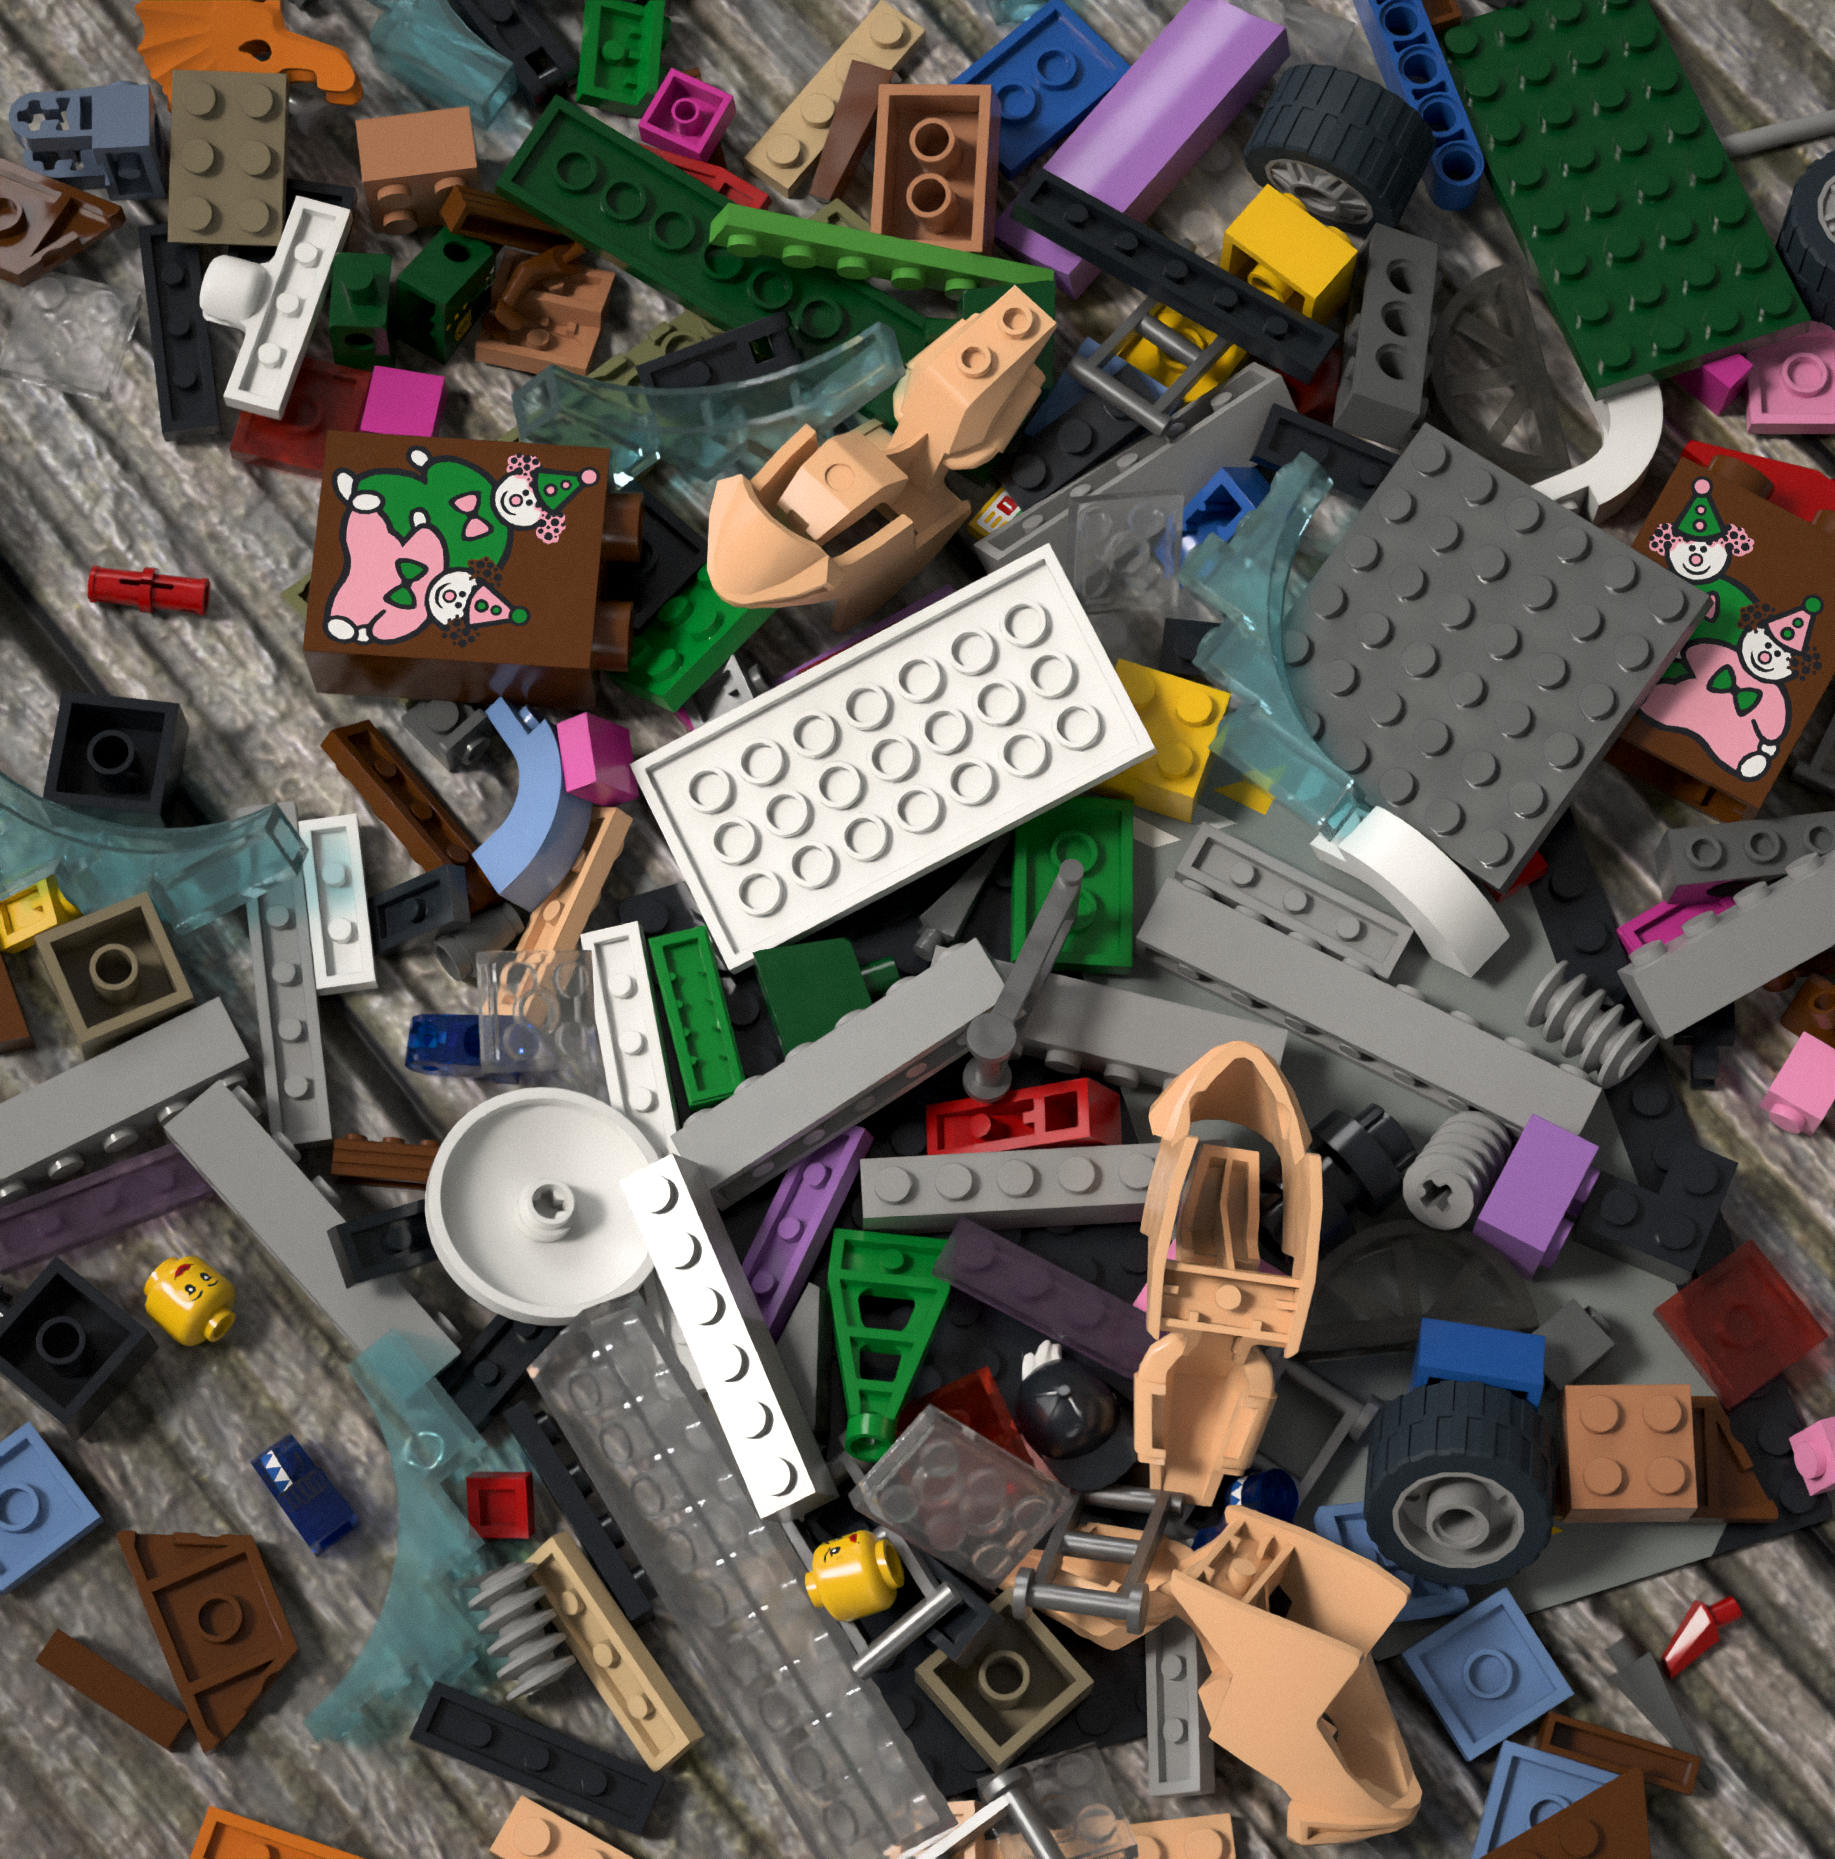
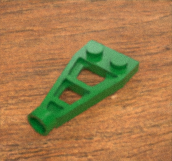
M834 1228L827 1293L848 1415L844 1448L855 1459L865 1462H881L889 1459L894 1454L896 1426L949 1305L955 1240ZM864 1295L913 1300L915 1308L907 1326L902 1331L867 1328L861 1320L858 1303L860 1297ZM860 1352L901 1355L895 1380L887 1382L862 1379L860 1376Z

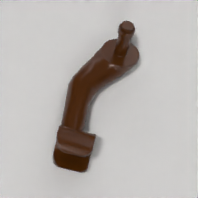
M575 242L573 247L560 244L521 262L514 269L499 299L495 301L481 320L482 327L500 342L505 343L511 332L519 331L526 320L522 314L516 311L526 292L536 283L577 274L582 265L579 256L589 249Z

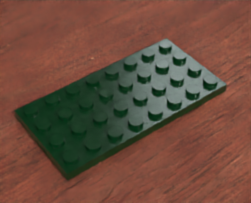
M1527 0L1518 3L1516 8L1504 7L1463 20L1459 26L1434 33L1483 154L1484 174L1595 402L1700 368L1703 364L1738 353L1743 354L1809 332L1812 319L1648 0Z

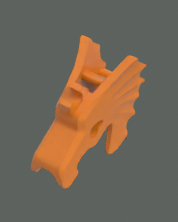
M142 0L134 7L136 14L144 25L145 31L144 38L137 51L144 58L146 67L151 72V78L163 87L162 91L168 97L167 109L170 113L172 103V70L288 74L290 76V85L294 83L317 84L321 91L326 92L325 99L332 105L355 106L361 102L364 96V89L357 71L345 51L290 32L288 23L284 18L283 0H266L263 3L252 0ZM263 54H271L269 60L263 62L255 58Z

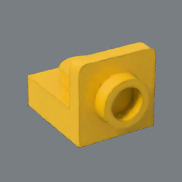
M42 869L1 889L0 950L16 954L35 945L34 936L86 916L88 899L78 880L72 876Z

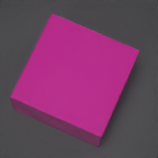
M671 68L638 124L641 141L660 150L707 163L737 112L734 97Z
M1738 353L1703 364L1700 368L1672 376V378L1719 417L1742 394L1754 365Z
M375 365L360 432L438 437L448 394L445 376Z
M587 712L556 724L566 792L568 794L604 807H615L639 797L637 780L629 765L634 762L628 728Z

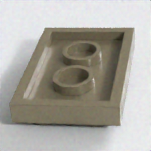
M172 70L168 243L278 248L286 220L290 76L288 74Z

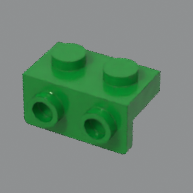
M621 0L586 1L576 96L577 104L637 118L642 116L667 76L666 68L660 66L661 50H664L667 45L671 29L670 17L664 16L665 0H649L645 6Z

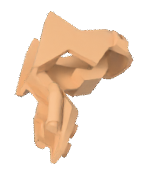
M1014 285L980 314L974 313L966 320L962 318L905 364L908 368L902 373L893 392L894 417L898 422L893 437L884 430V423L873 418L845 434L831 437L818 448L816 431L806 423L771 457L750 481L742 474L717 481L709 513L707 572L713 590L720 599L733 607L748 609L809 605L837 599L831 626L840 634L876 612L934 559L971 515V502L968 499L961 501L950 491L944 483L945 476L949 468L952 470L976 469L989 462L999 452L1003 454L1042 393L1040 388L1046 377L1034 362L1057 328V323ZM872 509H877L891 522L870 538L839 556L830 558L821 548V546L864 517Z
M1231 1041L1212 1048L1169 1083L1150 1106L1148 1115L1152 1134L1160 1136L1162 1139L1148 1186L1140 1232L1148 1236L1146 1330L1158 1341L1150 1345L1139 1365L1138 1372L1134 1373V1449L1137 1453V1461L1149 1464L1150 1489L1185 1493V1504L1207 1507L1212 1506L1224 1474L1243 1476L1245 1470L1251 1467L1277 1399V1393L1274 1392L1275 1380L1272 1362L1258 1345L1284 1348V1358H1290L1299 1351L1316 1282L1323 1210L1320 1154L1306 1153L1312 1142V1137L1295 1091L1275 1059L1256 1044L1246 1041ZM1204 1119L1230 1121L1244 1125L1273 1144L1281 1158L1284 1207L1282 1252L1294 1257L1292 1277L1257 1272L1260 1263L1258 1248V1151L1203 1144L1199 1147L1184 1188L1176 1229V1260L1167 1259L1181 1190L1199 1139L1197 1136L1188 1135L1190 1123ZM1160 1331L1172 1332L1159 1340Z
M1228 1505L1224 1512L1226 1522L1228 1523L1226 1528L1214 1540L1196 1551L1178 1541L1169 1539L1168 1535L1163 1534L1145 1581L1149 1585V1606L1146 1625L1142 1635L1160 1626L1174 1615L1191 1626L1200 1640L1212 1672L1198 1689L1211 1726L1208 1737L1253 1769L1279 1784L1292 1799L1287 1812V1838L1296 1845L1306 1847L1350 1844L1360 1842L1375 1835L1395 1832L1409 1825L1415 1819L1421 1806L1422 1790L1414 1774L1407 1749L1371 1653L1374 1645L1411 1598V1589L1384 1568L1361 1555L1306 1529L1241 1505ZM1088 1522L1086 1525L1079 1524L1074 1532L1140 1540L1143 1534L1142 1530ZM1026 1548L999 1578L997 1587L1005 1591L1011 1586L1014 1590L1019 1568H1034L1036 1572L1044 1550ZM1064 1556L1052 1584L1120 1593L1130 1565ZM1278 1585L1292 1600L1286 1618L1272 1614L1269 1611V1596ZM1035 1608L1072 1629L1079 1636L1087 1638L1109 1650L1120 1649L1142 1636L1128 1634L1126 1620ZM1323 1712L1332 1719L1336 1727L1322 1718ZM1338 1730V1737L1336 1743V1741L1333 1738V1735Z

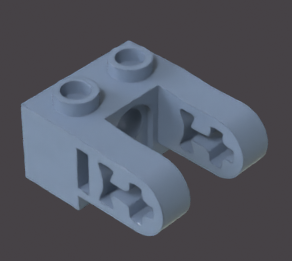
M117 81L109 86L66 91L33 92L19 97L12 104L9 110V123L15 139L25 148L24 162L28 169L80 190L106 188L110 201L167 198L166 136L149 84L139 85L131 81ZM63 111H66L69 130H63L61 123H64L61 114ZM44 114L46 120L41 122L40 130L31 131L28 124L33 122L34 115ZM76 151H80L81 161L84 166L83 170H77L75 162H78ZM58 153L60 160L56 161L55 169L45 170L43 163L48 161V154Z

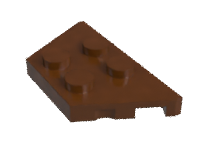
M0 158V278L24 288L120 228L127 220L120 205Z
M1691 1396L1698 1508L1687 1522L1775 1523L1778 1520V1509L1773 1500H1768L1752 1470L1754 1465L1743 1444L1738 1442L1731 1432L1730 1420L1716 1396ZM1559 1464L1556 1468L1554 1521H1562Z
M123 1530L116 1533L203 1753L206 1756L216 1753L301 1653L258 1545L252 1535L222 1534L219 1537L183 1532H173V1535L139 1534L133 1530Z
M1636 1765L1479 1859H1651L1644 1775L1639 1765Z

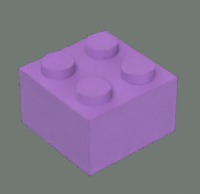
M1532 1113L1475 1223L1466 1249L1530 1282L1539 1265L1551 1270L1574 1222L1564 1218L1565 1214L1568 1213L1576 1218L1578 1217L1601 1172L1600 1169L1591 1165L1599 1146Z

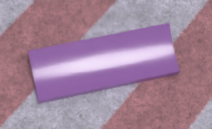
M1190 0L1042 168L1143 224L1290 57L1286 27L1252 15L1225 0ZM1017 196L995 221L994 244L1023 264L1054 270L1056 287L1074 300H1077L1100 274L1102 269L1011 219L1009 216L1013 203L1018 198Z

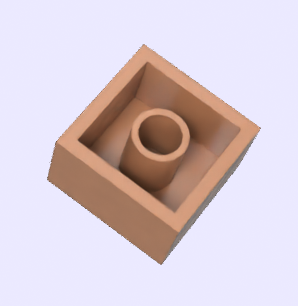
M469 106L355 120L362 182L375 233L387 232L391 235H405L421 227L447 226L440 210L454 185L457 184L483 191L479 156Z
M1691 1385L1564 1386L1556 1400L1562 1523L1687 1522L1698 1508Z

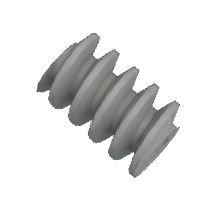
M1563 960L1545 976L1534 991L1524 1015V1022L1531 1028L1545 1023L1542 1036L1548 1043H1554L1564 1038L1560 1048L1561 1054L1566 1058H1573L1582 1053L1579 1068L1588 1074L1601 1068L1597 1082L1603 1089H1608L1631 1076L1655 1049L1660 1036L1656 1034L1642 1043L1638 1041L1637 1038L1643 1022L1637 1019L1627 1026L1621 1027L1619 1021L1625 1007L1620 1003L1604 1013L1600 1007L1606 991L1601 988L1585 997L1582 991L1588 976L1582 973L1567 982L1563 978L1570 961Z
M1462 1111L1453 1114L1440 1125L1438 1131L1431 1137V1140L1416 1157L1414 1163L1410 1165L1403 1179V1197L1409 1210L1420 1222L1431 1228L1450 1230L1459 1228L1470 1218L1472 1212L1478 1207L1479 1202L1485 1197L1487 1191L1493 1186L1494 1181L1500 1176L1511 1155V1140L1505 1127L1494 1117L1479 1111Z
M514 1561L460 1584L461 1588L481 1589L468 1603L470 1611H490L491 1613L477 1626L480 1635H500V1638L487 1649L489 1657H509L510 1661L496 1673L499 1681L519 1682L506 1696L507 1701L563 1678V1674L576 1662L574 1655H554L553 1651L567 1638L564 1631H544V1627L557 1613L554 1608L535 1609L534 1604L548 1592L545 1585L526 1586L524 1582L538 1569L535 1562L516 1563Z

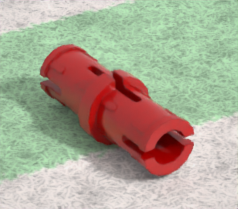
M93 565L90 570L88 599L91 603L103 602L138 606L141 613L153 614L156 609L198 613V615L202 616L207 614L211 593L209 578L198 579L160 574L159 569L154 567H145L143 572Z

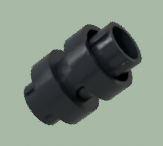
M1371 1103L1354 1118L1341 1110L1335 1109L1309 1130L1312 1137L1309 1149L1311 1153L1320 1154L1322 1162L1323 1210L1318 1258L1328 1259L1355 1236V1228L1349 1216L1359 1209L1364 1214L1376 1218L1403 1196V1179L1400 1173L1409 1167L1418 1156L1413 1142L1404 1129L1387 1111L1374 1103ZM1278 1156L1259 1172V1191L1261 1195L1259 1196L1258 1240L1275 1259L1285 1266H1290L1294 1261V1257L1282 1252L1283 1181L1281 1158Z

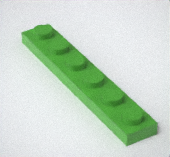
M728 203L711 222L709 244L727 247V251L735 256L756 257L761 254L781 258L785 265L793 268L804 269L820 266L835 269L838 275L848 279L859 280L874 277L889 280L892 286L902 290L934 289L945 292L946 297L959 301L962 292L968 289L1046 280L1054 281V270L732 203Z

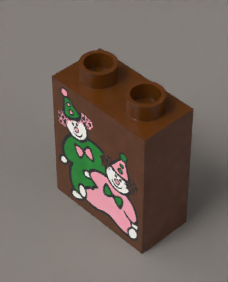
M327 430L302 650L316 693L493 704L502 696L516 706L529 704L532 707L597 711L600 671L629 672L631 667L634 640V602L607 600L611 561L640 562L644 529L643 492L616 491L610 448Z
M1715 455L1710 460L1707 468H1704L1682 456L1631 548L1710 595L1714 605L1602 761L1719 823L1755 820L1835 676V511L1827 509L1818 510L1812 521L1808 522L1769 502L1775 490L1774 485L1763 473L1751 465L1730 456Z

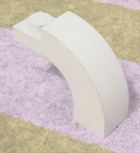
M1584 381L1581 391L1600 426L1602 448L1587 462L1531 485V487L1575 514H1578L1581 508L1587 521L1593 525H1597L1616 514L1629 502L1642 484L1659 442L1663 423V402L1658 381L1596 402Z
M1348 804L1310 843L1319 860L1363 881L1385 897L1415 929L1432 959L1470 978L1510 937L1495 910L1464 872L1420 832L1379 806H1376L1368 813Z

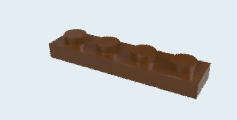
M369 719L332 729L321 743V748L336 764L340 774L348 779L368 802L374 814L389 827L405 846L410 857L417 864L421 865L426 872L444 864L465 867L470 916L497 907L506 901L504 897L498 895L471 855L477 849L474 843Z

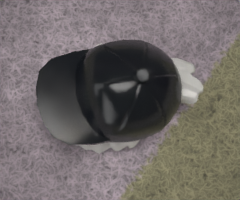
M1045 1340L1039 1345L1035 1355L1029 1352L1023 1359V1382L1017 1393L1015 1418L1025 1443L1024 1455L1026 1458L1034 1460L1038 1478L1042 1481L1051 1479L1054 1484H1060L1061 1482L1065 1487L1079 1492L1099 1490L1113 1484L1124 1476L1136 1461L1137 1453L1134 1449V1434L1121 1408L1117 1404L1115 1394L1112 1393L1097 1371L1089 1365L1063 1359L1060 1344H1052L1050 1340Z

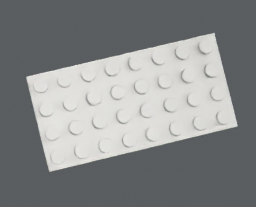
M1047 543L629 765L729 971L735 975L754 965L753 952L790 946L1148 759L1158 752L1051 545Z

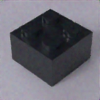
M62 690L42 803L53 824L170 838L190 729L180 704Z
M57 1256L0 1319V1377L77 1441L159 1349L149 1331Z

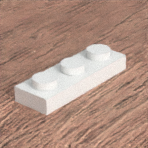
M357 813L298 821L316 990L319 996L378 988L361 831Z

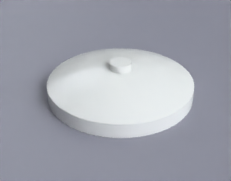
M549 1087L524 1088L495 1096L469 1111L457 1122L444 1139L434 1159L425 1192V1217L431 1243L443 1267L455 1283L470 1297L495 1313L523 1323L543 1326L572 1325L595 1319L626 1302L640 1289L655 1267L619 1180L658 1161L659 1158L649 1141L629 1119L616 1109L591 1096L572 1090Z

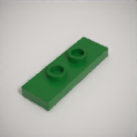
M703 925L648 939L690 1112L719 1105L734 1095L737 1086L745 1081L707 926Z

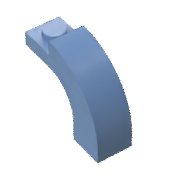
M500 696L485 713L489 716L488 718L515 756L519 769V789L516 801L507 819L471 855L498 895L532 912L554 891L574 864L588 832L593 802L566 792L557 726L546 720L531 705L526 704L521 709Z

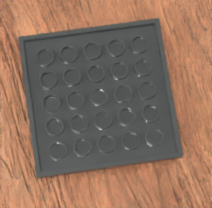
M1425 422L1230 693L1229 715L1368 807L1374 809L1376 806H1379L1397 816L1425 836L1455 864L1505 896L1714 605V602L1710 595Z

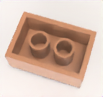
M879 84L870 232L993 257L1002 104L992 85Z

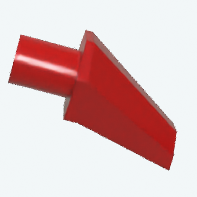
M1728 1596L1708 1607L1699 1600H1695L1661 1657L1668 1679H1673L1713 1644L1719 1642L1718 1629L1742 1618L1740 1607L1732 1596Z

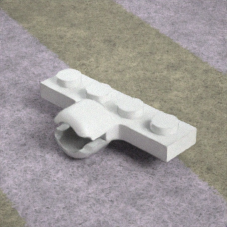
M296 195L278 248L270 262L258 264L224 254L214 258L210 263L200 291V307L203 310V317L206 321L242 330L246 334L223 396L226 406L282 420L332 281L335 254L342 252L353 222L350 209Z

